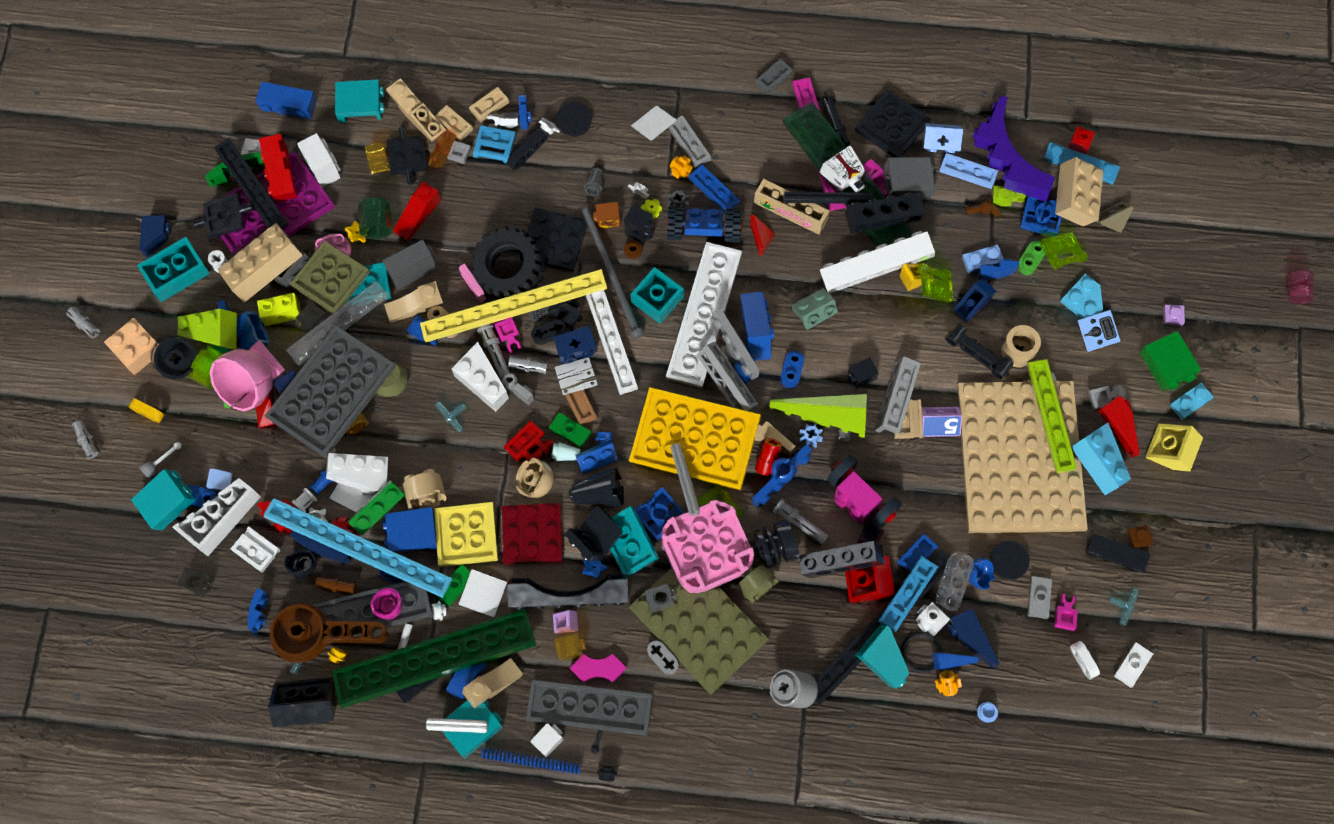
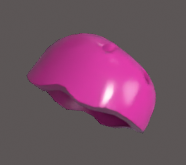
M385 588L378 591L371 600L372 612L383 620H391L397 617L403 607L402 597L393 588Z

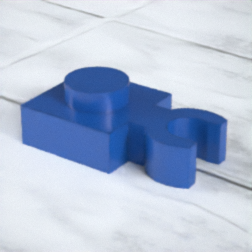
M519 95L521 130L528 129V122H531V111H527L526 95Z
M416 316L406 331L409 335L424 342L420 323L425 322V320ZM436 340L429 341L432 345H437Z

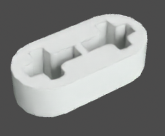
M1081 641L1072 644L1070 649L1086 677L1092 679L1100 674L1099 669L1086 646Z

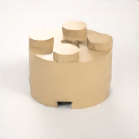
M427 469L421 474H411L404 477L403 489L410 510H414V508H436L441 505V500L445 502L446 494L440 474L435 473L434 469Z

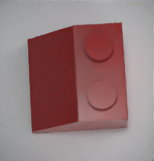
M884 556L885 565L845 572L850 603L880 600L895 595L889 556Z

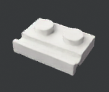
M250 527L247 528V531L240 536L231 548L234 553L262 573L275 558L274 556L280 552L279 548Z

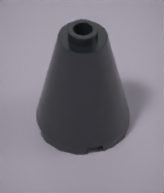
M618 468L609 469L573 484L572 489H569L570 500H573L575 504L622 506L624 504V487L621 486L619 481L622 480Z

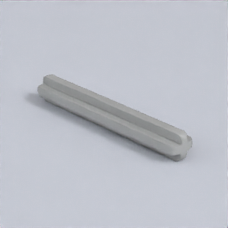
M680 443L673 444L670 448L690 516L699 515L700 509Z

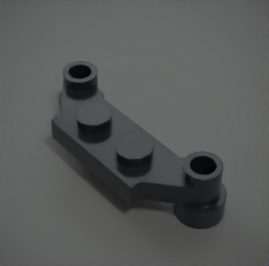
M957 324L952 331L948 332L945 336L947 343L954 347H957L959 344L960 349L992 370V374L997 379L1003 381L1008 376V371L1014 365L1009 358L1005 357L1003 360L997 358L993 351L986 350L976 339L968 337L965 334L966 328L961 324Z

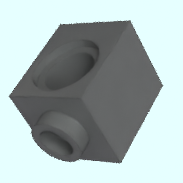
M668 584L645 590V596L651 613L674 607L673 601L676 600L673 588L669 589ZM658 594H664L667 597L664 602H658L655 598Z

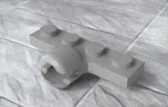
M717 309L714 311L713 323L723 333L722 337L726 343L725 357L731 363L740 361L744 374L746 376L749 375L751 380L759 377V369L748 353L746 343L740 340L722 309Z

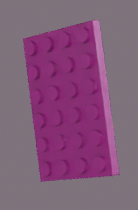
M295 151L289 156L298 198L276 202L273 197H270L289 224L288 227L283 229L288 237L335 208L333 202ZM263 171L256 175V178L269 195L267 186H270ZM240 186L225 195L238 193L241 197L242 206L251 203ZM255 208L254 211L244 213L245 229L220 236L234 256L268 229Z

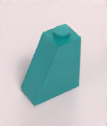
M880 625L857 652L856 656L890 688L897 689L905 684L909 671L890 627Z

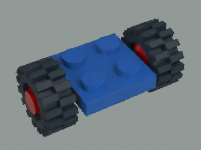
M668 206L667 240H682L683 227H685V235L722 236V229L725 227V242H740L741 209L726 208L725 221H723V210L686 209V220L683 222V207Z

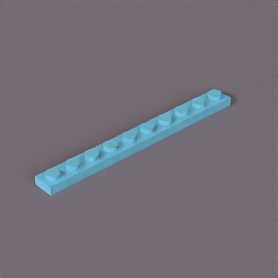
M273 498L264 513V518L442 598L452 582V578L277 499Z

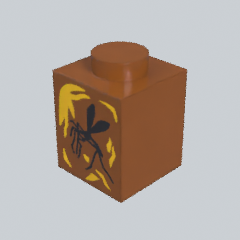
M618 202L596 204V211L593 212L594 222H598L599 229L620 226Z

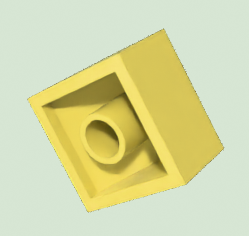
M1158 424L1146 458L1172 470L1191 471L1203 437L1193 426Z

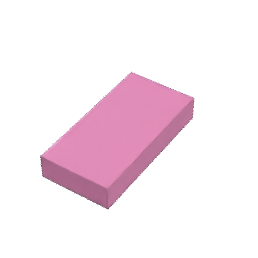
M465 263L459 266L461 276L478 301L483 302L486 300L484 291Z

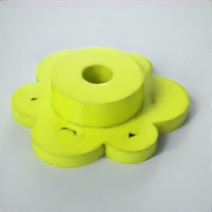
M657 199L652 201L646 200L645 204L641 206V209L653 214V218H657L659 212L662 211V207Z

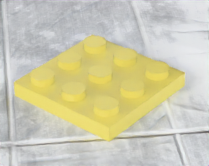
M493 502L434 508L439 567L498 561Z

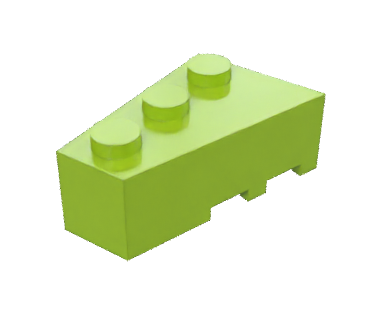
M216 309L178 317V336L236 349L237 313Z

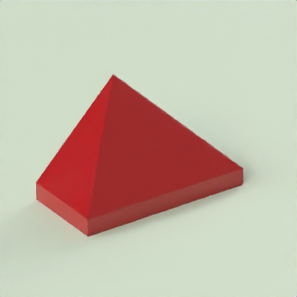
M750 215V227L760 256L763 255L775 233L755 215Z
M272 389L264 402L255 407L259 428L275 425L265 417L274 404Z

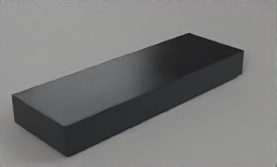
M1096 534L1091 535L1086 551L1087 554L1140 573H1145L1150 557L1149 553Z

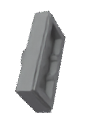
M1031 577L1027 616L1043 619L1049 618L1052 579Z

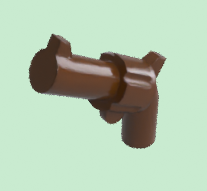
M991 199L973 207L965 205L966 215L979 212L989 215L991 212L998 218L1002 214L991 203Z

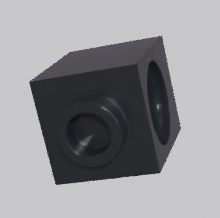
M869 357L849 366L847 377L849 382L854 384L857 389L877 380L879 373Z

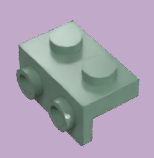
M824 288L791 305L793 312L802 320L806 330L838 313L835 299Z

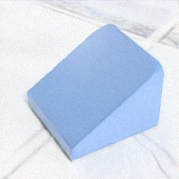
M210 468L206 486L212 491H222L231 484L233 474Z

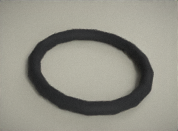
M914 633L907 637L903 643L902 657L904 662L914 672H932L935 670L934 665L928 669H919L911 665L906 656V647L910 640L920 636L933 640L938 646L939 653H943L942 645L936 637L929 633Z

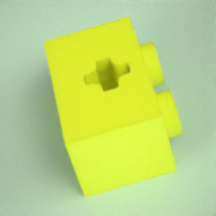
M295 293L257 301L259 316L265 326L302 318L300 302Z

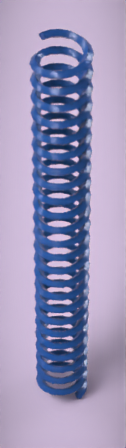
M484 747L481 750L482 759H494V761L498 760V762L506 761V763L510 762V764L514 762V764L518 763V765L522 764V766L526 764V766L530 765V767L534 765V768L538 765V768L542 766V769L546 767V770L550 767L551 771L554 768V771L558 769V772L562 770L564 773L566 770V773L570 771L571 774L574 772L576 775L578 772V775H580V763L577 769L576 763H574L572 769V762H570L568 768V761H566L564 767V761H562L560 766V760H558L556 766V759H554L552 765V759H550L548 764V758H546L544 764V757H542L540 763V757H538L536 762V756H534L531 764L532 755H530L527 764L528 755H526L523 763L524 754H522L519 762L520 753H518L515 762V752L511 761L512 752H510L507 760L508 751H506L503 760V750L500 759V750H498L496 758V749H494L492 758L491 748L488 757V748H486L484 756Z

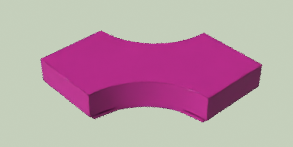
M583 654L570 667V670L583 683L593 678H605L613 683L627 669L613 654L600 660L591 659Z

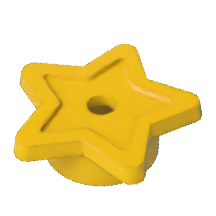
M354 221L351 227L345 228L351 242H366L364 234L368 229L360 227L357 221Z

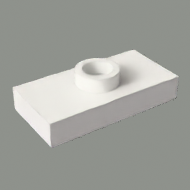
M1134 643L1114 677L1132 688L1153 656V653L1138 643Z

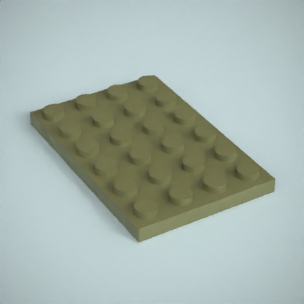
M672 567L649 589L668 584L669 589L673 588L676 600L673 601L674 607L651 613L644 592L629 606V609L664 644L698 683L712 695L760 650L769 639L718 586L701 593H689L679 583ZM658 594L655 599L658 602H664L667 597L664 594Z

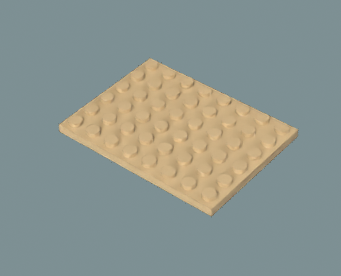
M1053 381L1072 447L1079 442L1073 381ZM1032 382L958 383V402L962 414L961 443L968 533L1087 531L1081 461L1072 450L1077 468L1067 472H1055Z

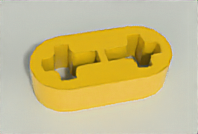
M134 398L128 406L133 411L156 423H160L165 416L159 410Z

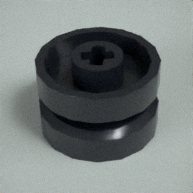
M178 336L160 338L154 343L150 351V360L153 367L162 376L169 379L186 377L193 371L196 365L197 355L194 347L188 341ZM174 353L176 355V358L174 360H170V357H172V354Z

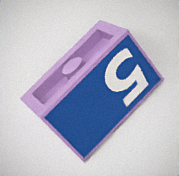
M921 407L923 437L961 436L962 414L959 407Z

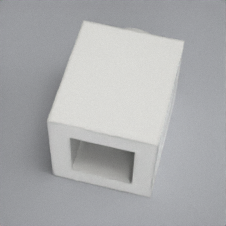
M547 723L530 742L547 758L563 741V738L560 736L563 732L556 725L551 727Z

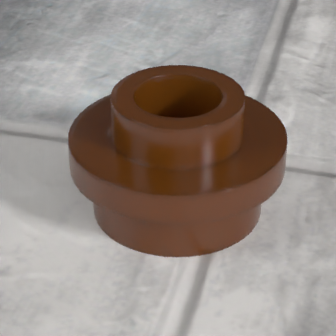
M636 241L628 242L624 246L625 256L629 259L639 258L642 254V246ZM630 248H636V250L630 251Z

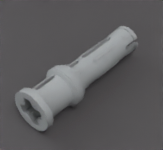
M490 323L479 327L477 331L478 334H481L484 341L483 346L489 350L499 378L502 380L504 375L510 373L499 348L500 340L495 336L494 326Z
M783 498L773 510L774 514H779L789 524L793 523L819 542L820 545L829 536L801 516L797 508L793 509L785 503Z

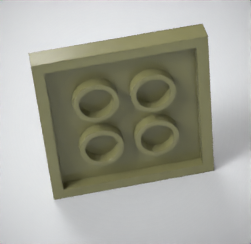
M324 241L290 285L323 308L337 315L370 271Z

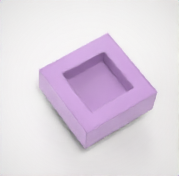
M1164 305V325L1183 326L1185 324L1184 306Z

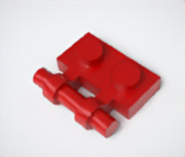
M530 421L503 447L517 462L522 457L526 461L532 460L531 458L539 459L543 454L546 455L550 451L549 448L553 446V442L548 439L543 443L541 439L545 436L544 432ZM536 445L538 449L531 455L528 451Z

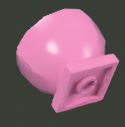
M259 340L249 350L238 348L220 355L211 366L210 377L212 386L226 404L230 407L233 406V409L247 411L264 402L272 389L273 380L285 369Z

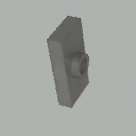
M780 58L755 80V84L768 95L793 73V69Z

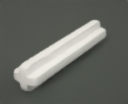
M429 718L426 722V729L485 733L487 731V722Z

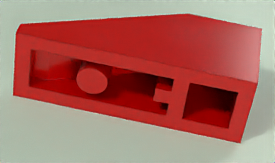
M423 182L410 198L393 232L408 242L440 203L439 192Z
M1120 395L1101 407L1097 412L1105 423H1109L1113 434L1129 456L1133 458L1140 454L1133 412L1130 409L1129 401Z

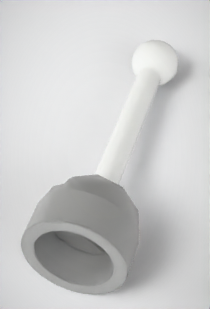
M174 443V447L154 463L145 462L138 468L149 479L155 474L156 465L175 450H179L181 443Z

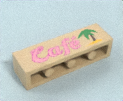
M765 179L762 180L755 192V204L820 235L828 221L829 210L815 203H784L783 194L790 191Z

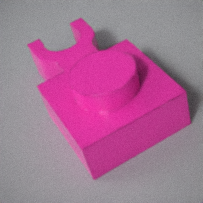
M512 317L494 324L501 341H508L507 347L510 353H512V344H517L518 348L521 349L519 342L514 338L519 333Z
M1062 594L1060 597V604L1062 606L1056 608L1054 627L1075 631L1078 610L1072 609V606L1075 603L1076 596H1072L1070 602H1067L1065 600L1066 594Z

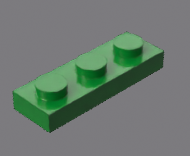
M390 480L348 520V523L363 536L405 496L404 492Z

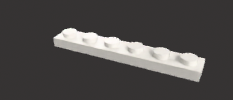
M604 290L586 295L619 394L622 395L637 390L638 387Z

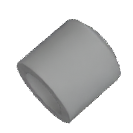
M780 670L773 676L770 683L772 699L778 705L785 707L807 708L813 704L818 692L814 677L809 673L801 671Z

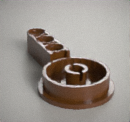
M295 603L285 607L276 615L270 628V641L274 651L281 658L293 663H304L313 660L330 643H383L389 637L388 629L380 622L329 621L318 607L308 603ZM302 627L304 631L300 635L295 636V629ZM341 627V635L334 636V631ZM357 628H362V634L354 637V631ZM382 628L381 636L374 637L375 630Z

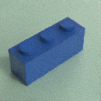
M261 82L256 102L259 108L265 112L273 111L284 116L293 115L300 119H311L317 99L313 91Z

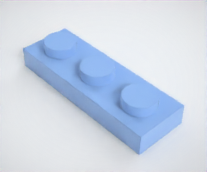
M946 153L939 172L992 189L998 170Z

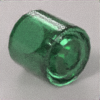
M371 197L359 202L358 221L359 234L369 239H381L391 235L392 215L391 204L388 200Z

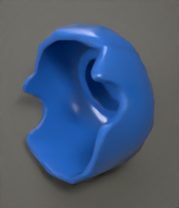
M984 557L972 561L967 569L969 582L981 590L989 589V582L995 579L993 563Z

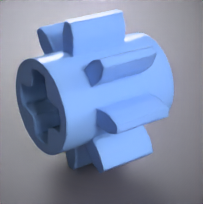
M806 424L805 430H800L799 434L803 435L800 438V442H805L808 446L813 445L816 448L817 441L822 442L823 440L819 436L823 430H818L816 424L813 426ZM810 433L814 434L812 438L808 437Z

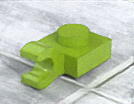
M993 186V204L995 206H1011L1012 202H1024V198H1026V195L1005 189L1004 186Z

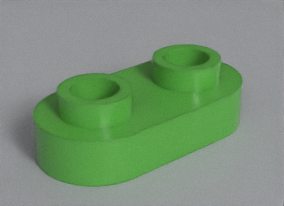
M1033 241L1029 244L1019 260L1018 270L1022 274L1031 275L1035 272L1047 252L1046 245L1041 241Z

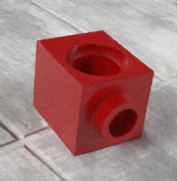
M1077 126L1068 148L1086 154L1095 132Z

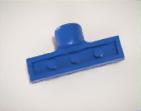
M806 444L791 460L779 458L774 461L771 469V480L752 498V503L757 508L761 504L763 506L766 505L771 499L770 495L774 491L779 492L785 483L791 481L798 472L797 468L801 464L804 466L810 461L812 449Z

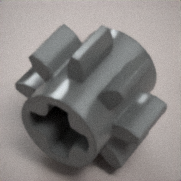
M674 189L672 195L668 194V200L670 201L667 202V206L683 207V209L684 207H689V195H685L683 189L681 191Z

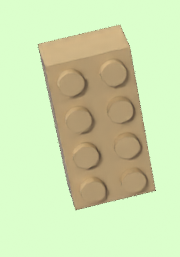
M275 223L228 262L223 264L218 271L230 289L245 303L303 255L288 235Z

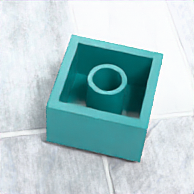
M656 267L650 271L631 293V303L659 324L664 321L684 298V289Z

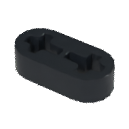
M553 320L536 326L531 332L532 340L537 345L554 341V336L566 333V326L561 320ZM555 326L561 328V332L557 333ZM538 332H541V334H543L542 339L536 337Z

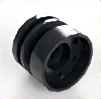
M787 520L774 523L773 534H771L768 527H763L764 537L760 529L754 530L755 547L760 560L767 569H772L773 567L771 559L776 567L780 566L779 556H782L786 563L799 560L798 546Z

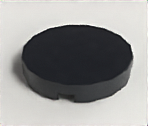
M577 102L563 105L556 115L557 127L561 133L571 137L585 134L592 123L590 110L585 105Z
M1014 541L1000 542L993 548L989 558L994 566V574L1003 580L1019 579L1029 568L1030 558L1028 552L1022 545Z

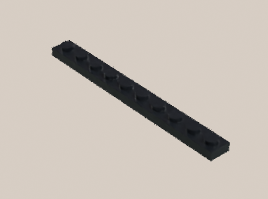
M941 549L929 560L937 565L938 568L913 607L955 564ZM891 601L815 680L818 689L815 702L819 706L862 662L856 654L877 628L882 625L878 621Z

